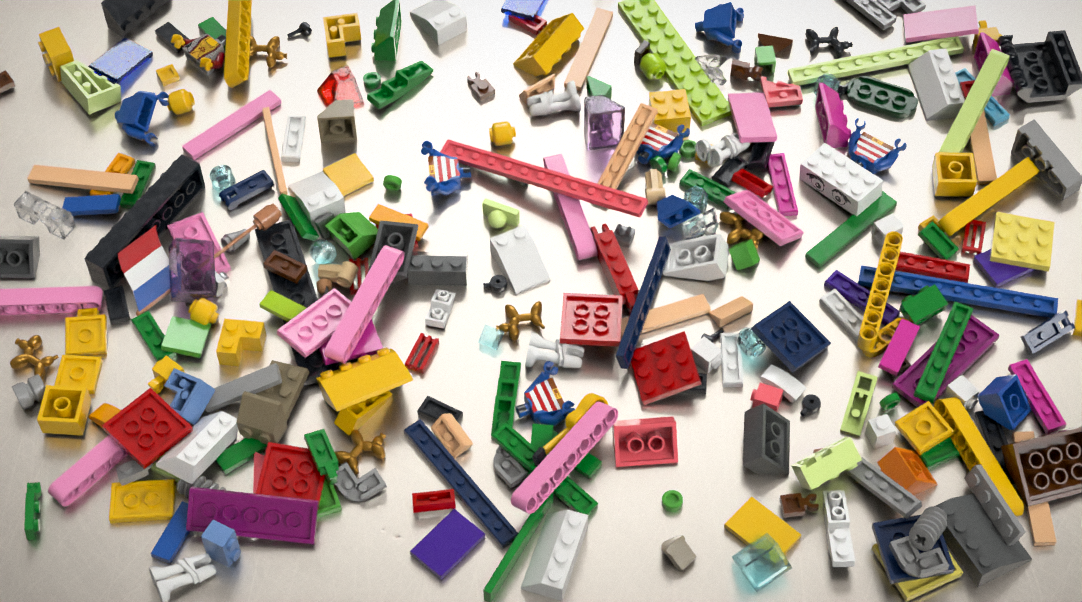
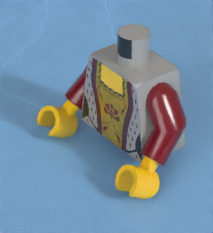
M178 34L172 36L171 43H175V48L183 47L186 59L207 76H210L215 69L222 68L225 61L224 46L226 45V37L221 34L216 39L212 38L209 34H204L194 39H183Z

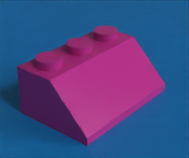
M981 32L974 54L979 72L992 49L1002 52L998 42L984 32ZM1007 66L991 95L992 97L1010 95L1011 89L1014 87V80L1011 78Z
M821 82L818 84L815 110L823 141L832 148L847 147L852 134L851 129L847 127V114L843 112V100H840L838 92Z

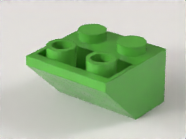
M360 211L340 213L325 225L331 238L354 260L375 243L378 229Z

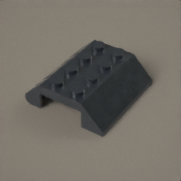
M1066 30L1048 31L1043 42L1013 44V34L1002 35L998 38L1001 51L1010 56L1007 67L1011 78L1014 80L1013 84L1017 95L1027 103L1064 100L1082 88V71Z

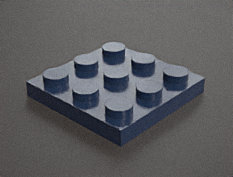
M791 301L785 303L751 328L792 373L827 349L831 344Z
M921 515L910 516L907 519L904 517L872 523V530L890 584L922 579L905 573L898 565L889 547L891 541L909 536L911 528ZM943 534L930 550L940 547L949 564V568L946 571L928 577L954 573L955 568ZM917 549L919 553L927 552Z

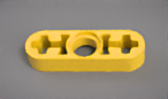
M897 318L880 329L875 349L873 348L870 351L862 350L863 354L874 358L886 351L890 341L883 340L881 336L887 334L893 337L901 319L909 320Z

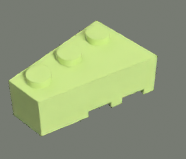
M77 60L60 66L63 85L88 114L121 102V87L119 84H112L107 81L105 76L100 77L94 73L93 69Z
M844 437L792 464L791 467L801 487L813 490L827 480L838 477L839 473L844 470L849 471L857 467V463L862 459L851 437Z

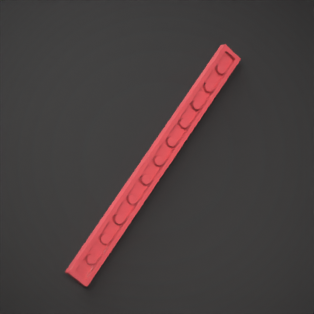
M450 139L446 140L440 150L445 155L457 157L458 162L638 218H641L648 205L647 198Z

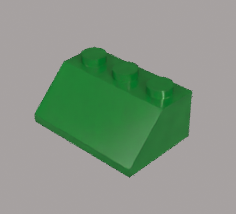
M400 0L390 1L380 9L379 16H376L375 25L377 29L373 31L375 42L371 43V53H374L375 60L396 61L402 27Z

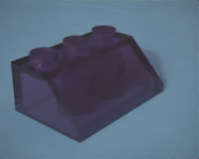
M604 95L584 97L583 134L587 150L617 147L625 132V106Z
M175 238L168 246L171 301L191 303L195 299L216 297L213 241Z

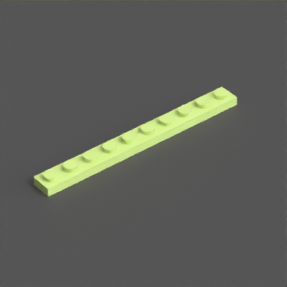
M958 36L941 38L790 68L787 70V75L791 84L800 86L910 64L929 50L946 48L949 56L963 53L964 47Z

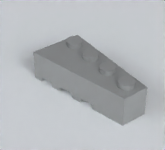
M1033 119L1018 128L1011 154L1020 162L1029 157L1040 171L1036 176L1062 200L1079 191L1082 184L1081 174L1038 122Z

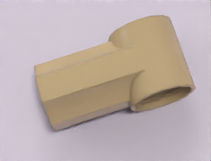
M650 169L648 172H645V197L648 200V205H657L658 201L666 198L661 172L657 169Z
M348 261L343 262L342 265L324 263L318 267V278L320 280L329 279L343 287H351L359 269L354 263Z

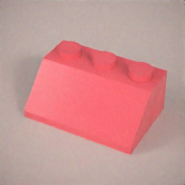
M673 416L617 420L612 426L616 467L678 463L677 429Z

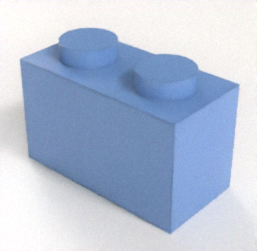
M212 520L201 536L206 554L208 553L211 559L230 567L233 561H237L241 553L235 530Z

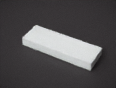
M287 115L281 152L282 162H300L306 115Z
M836 289L820 297L819 302L857 342L863 320L862 316Z
M720 333L723 387H743L744 384L740 333Z

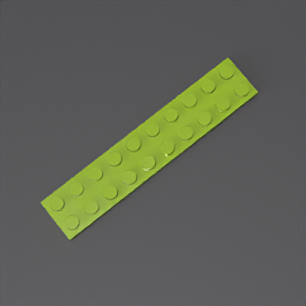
M622 0L617 3L618 9L642 42L644 40L650 42V53L658 54L665 62L666 70L664 74L675 90H686L689 109L701 127L732 115L728 100L655 0Z

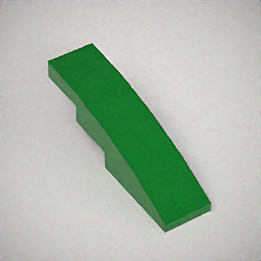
M423 60L396 71L395 77L382 82L380 89L368 93L366 100L380 109L410 92L434 72V69Z
M501 361L491 435L505 422L512 428L514 426L521 362Z

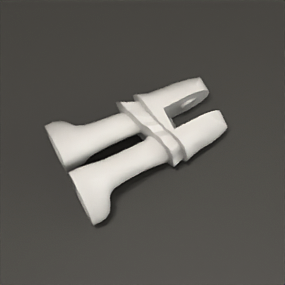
M574 80L568 82L567 89L564 92L553 94L551 90L548 93L544 92L527 98V105L530 107L531 116H547V114L551 115L552 111H581L580 97L577 94Z
M738 133L725 135L720 139V142L712 146L706 139L698 140L695 150L701 161H707L710 167H716L727 157L732 159L733 156L736 157L740 152L746 150L750 143H740Z
M531 332L525 367H532L536 360H544L556 363L558 367L581 368L583 362L581 357L584 356V348L573 344H560L558 339H556V342L540 337L535 332ZM538 348L553 350V351H555V353H554V352L545 351V350H541V349H538Z
M208 553L177 560L176 565L149 567L152 581L157 588L161 602H169L172 590L190 583L194 585L200 584L216 574L215 566L212 564L208 565L211 562ZM179 573H182V574H183V575H180V576H177V577H174V578L165 580L166 578H168V577H170V576H173V575H176V574H179Z

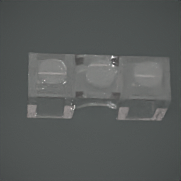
M27 191L14 203L20 219L33 225L40 220L46 225L49 233L63 240L76 227L71 212Z

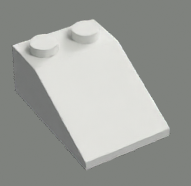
M431 0L409 11V14L437 45L468 30L467 15L456 4L447 0Z
M322 171L288 185V189L293 197L296 198L313 226L316 225L314 221L329 212L333 213L334 216L346 212L343 195L336 184Z
M525 225L490 238V253L515 294L551 280L534 239Z
M721 233L669 243L671 251L663 271L664 276L704 281L726 278L728 249L730 248Z

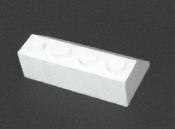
M947 49L929 50L908 65L926 121L956 118L965 99Z
M223 411L202 417L192 427L193 431L174 445L156 463V467L192 484L237 438V418Z
M568 509L547 514L521 585L522 590L560 601L563 600L588 528V515Z

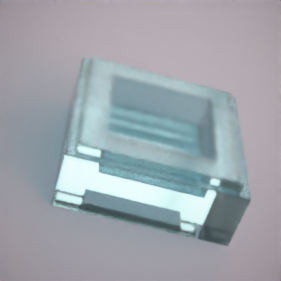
M485 324L478 343L498 350L504 331Z

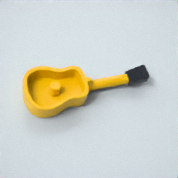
M594 393L584 396L577 408L567 415L566 428L533 454L534 465L537 467L544 460L547 454L555 448L596 402L608 405L607 400Z

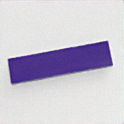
M836 269L825 280L824 286L830 290L836 289L848 302L865 312L870 291ZM886 302L881 323L885 326L900 315V311Z

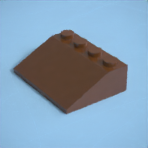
M1082 426L1001 445L1006 468L1026 507L1082 493Z

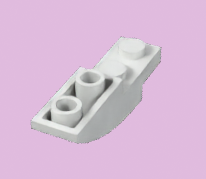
M844 490L823 491L825 530L832 566L854 567L855 557L849 529L850 519Z

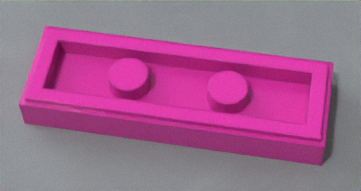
M901 319L878 368L897 376L920 326Z

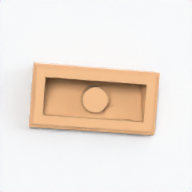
M552 74L523 90L519 97L526 104L527 98L554 89L555 75Z
M740 296L710 311L709 315L720 328L752 312L753 303Z
M450 413L442 414L430 427L454 459L473 445L471 439Z

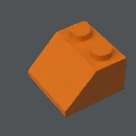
M894 447L877 462L881 472L914 496L938 485L916 451Z

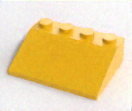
M388 347L378 350L377 354L373 356H362L358 359V362L353 364L351 362L339 366L340 369L333 372L332 370L325 371L320 374V377L316 378L324 401L336 411L413 381L411 374L396 351Z

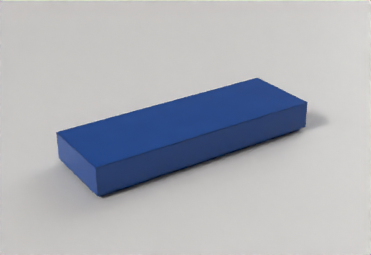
M119 194L65 197L61 213L63 216L118 213L121 197Z
M182 501L151 552L153 558L169 564L172 563L190 532L186 530L188 503Z

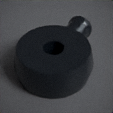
M495 275L490 279V282L483 283L484 289L491 288L496 293L505 291L508 285L506 278L502 275Z
M809 394L803 398L801 416L805 417L807 413H816L820 409L821 401L819 397Z

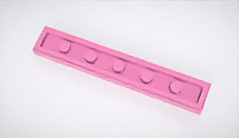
M271 89L182 145L183 151L193 160L197 159L262 117L263 108L269 107L271 111L282 104L281 99Z

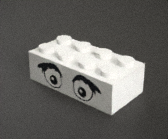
M826 143L800 163L799 179L853 215L858 216L882 196L883 180Z

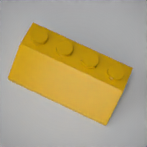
M573 12L552 19L512 64L535 77L542 74L544 76L551 72V67L562 59V54L569 51L572 47L571 44L581 37V33L585 29Z

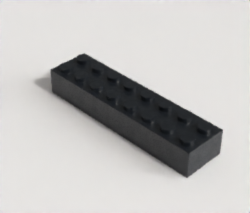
M181 154L160 175L159 179L148 188L147 192L136 201L135 205L125 212L120 221L112 226L106 236L102 237L99 243L87 253L84 259L94 283L105 289L114 288L124 277L118 260V253L155 225L159 238L168 229L167 225L172 224L206 186L200 163Z

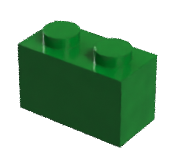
M935 284L931 287L927 285L921 288L917 295L905 297L901 301L899 310L904 318L913 324L920 325L946 310L948 302Z

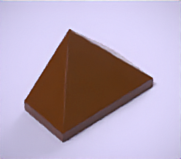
M758 33L757 35L763 46H773L775 55L794 42V39L763 33Z

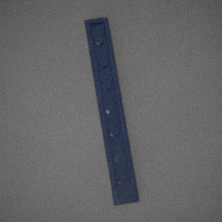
M659 236L618 347L616 358L621 369L629 368L669 257L671 248L666 236Z
M419 419L405 428L404 434L447 485L454 489V493L502 549L510 545L518 532L424 422Z

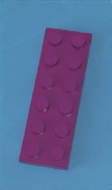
M971 315L935 400L946 391L947 385L961 376L999 339L1000 335L973 315ZM936 342L892 384V389L916 407L927 402L915 397L914 392Z
M191 487L189 489L186 530L204 532L211 521L215 520L235 530L236 536L314 544L319 501Z

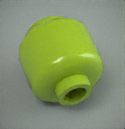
M648 53L642 57L640 69L648 79L655 80L663 77L666 71V64L658 54Z

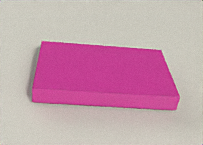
M372 319L348 360L365 355H375L378 350L383 348ZM329 341L319 347L325 365L338 363V361L325 357V349Z

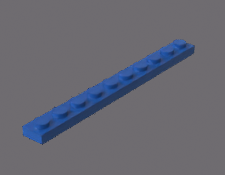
M861 265L858 284L872 287L877 268ZM895 271L890 291L917 295L921 288L927 285L931 287L935 284L943 297L948 301L1049 318L1055 316L1058 311V298Z

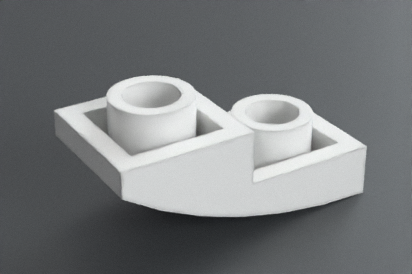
M436 289L431 299V307L425 317V325L444 329L454 302L455 293Z
M772 364L759 377L765 384L782 389L783 395L791 403L796 401L806 389L796 378Z

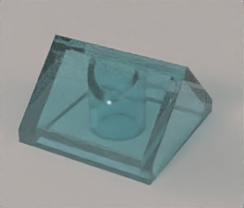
M768 533L732 556V559L756 592L792 569L779 544Z

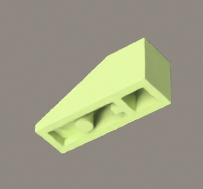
M860 371L857 372L840 430L858 436L861 435L878 380L877 376Z

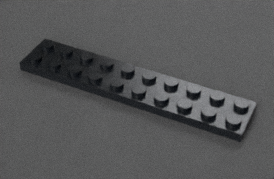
M291 220L273 224L265 231L263 229H254L264 262L276 250L307 265ZM308 268L297 284L267 270L274 292L306 308L318 300ZM291 347L296 365L307 368L310 372L304 386L317 383L316 378L320 377V374L325 371L332 370L333 372L340 369L339 362L325 365L319 348L305 358Z

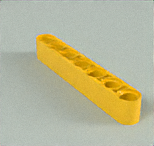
M228 0L224 80L231 88L243 83L249 77L252 0Z
M1029 157L1025 158L937 221L938 224L950 237L1040 172Z
M895 231L887 233L860 327L857 345L863 351H870L875 346L903 242L902 235Z
M951 397L936 400L934 408L954 430V434L950 437L968 469L971 471L975 465H982L1016 517L1021 516L1024 512L1022 500L959 398Z

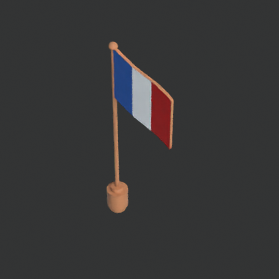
M274 203L266 205L253 215V226L179 282H176L171 263L159 241L155 225L118 253L121 270L133 291L138 310L136 315L143 314L255 228L267 230L282 216L281 211Z

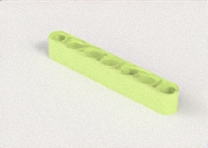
M994 49L990 51L939 152L962 153L1010 58L1009 55Z

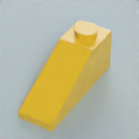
M386 391L340 410L334 424L350 436L354 429H360L393 394L390 391Z

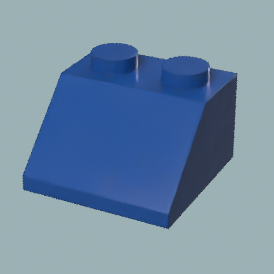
M1017 374L996 377L977 396L984 414L1009 430H1013L1031 411Z

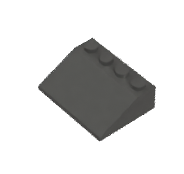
M974 493L950 498L935 506L944 510L947 514V527L942 533L946 544L977 587L1032 560L1019 540L1011 546L1006 544Z

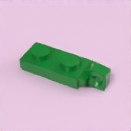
M325 429L304 434V440L320 475H326L329 485L338 483V475L336 473L339 470L338 459Z
M40 482L27 483L24 522L27 540H36V532L40 531L39 519H36V513H40V500L37 499L42 495Z

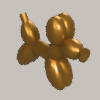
M250 35V56H253L256 52H267L266 63L269 68L275 66L276 60L287 59L288 53L276 52L280 45L279 36L272 37L267 45H259L256 39Z
M724 211L719 214V219L723 223L735 226V229L727 236V244H733L742 237L748 240L752 239L755 248H758V240L765 235L756 227L752 231L743 229L741 222L745 219L738 213L735 215L734 213Z
M535 302L531 307L530 313L519 314L514 306L506 304L505 313L510 321L509 323H501L499 326L496 325V332H509V337L516 341L519 338V329L517 328L519 322L531 321L534 325L545 329L540 317L542 302Z
M33 335L28 341L20 340L19 338L15 340V344L23 349L24 352L14 357L10 361V365L13 369H19L31 363L35 365L34 376L39 374L43 380L46 374L45 367L53 364L54 360L59 357L55 355L39 359L33 356L34 351L42 345L41 337Z
M354 429L351 437L355 447L350 453L346 451L334 452L339 464L347 462L355 474H358V461L356 457L362 451H372L374 456L379 459L385 457V449L382 444L386 435L380 433V436L374 437L372 442L364 441L361 433Z

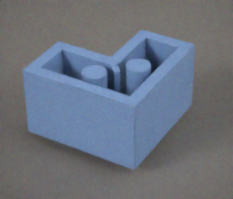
M175 368L164 385L176 394L170 406L184 420L193 425L198 422L215 392V389L203 380Z

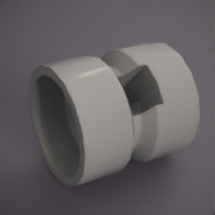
M39 374L28 378L27 384L21 382L12 386L23 410L31 407L34 404V400L41 402L46 388Z

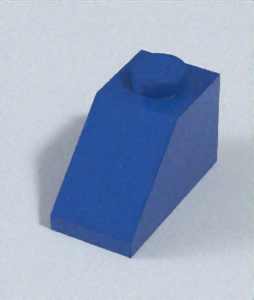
M673 194L657 202L658 220L669 229L700 214V210L690 202Z

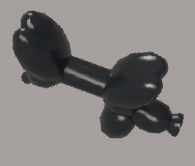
M837 26L830 30L829 36L819 37L813 29L807 28L805 30V37L811 42V53L820 44L830 43L834 47L835 57L840 58L844 50L850 47L853 48V42H840L837 39L839 34Z

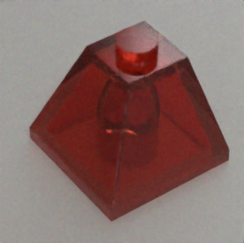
M348 65L331 71L317 89V93L326 108L335 100L354 99L355 107L365 104L357 80Z

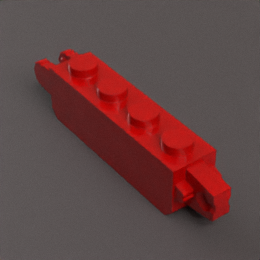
M604 223L601 225L602 232L598 233L596 227L593 226L590 230L596 244L597 258L613 295H622V305L626 304L631 313L639 292L637 284L613 230H610L608 225Z

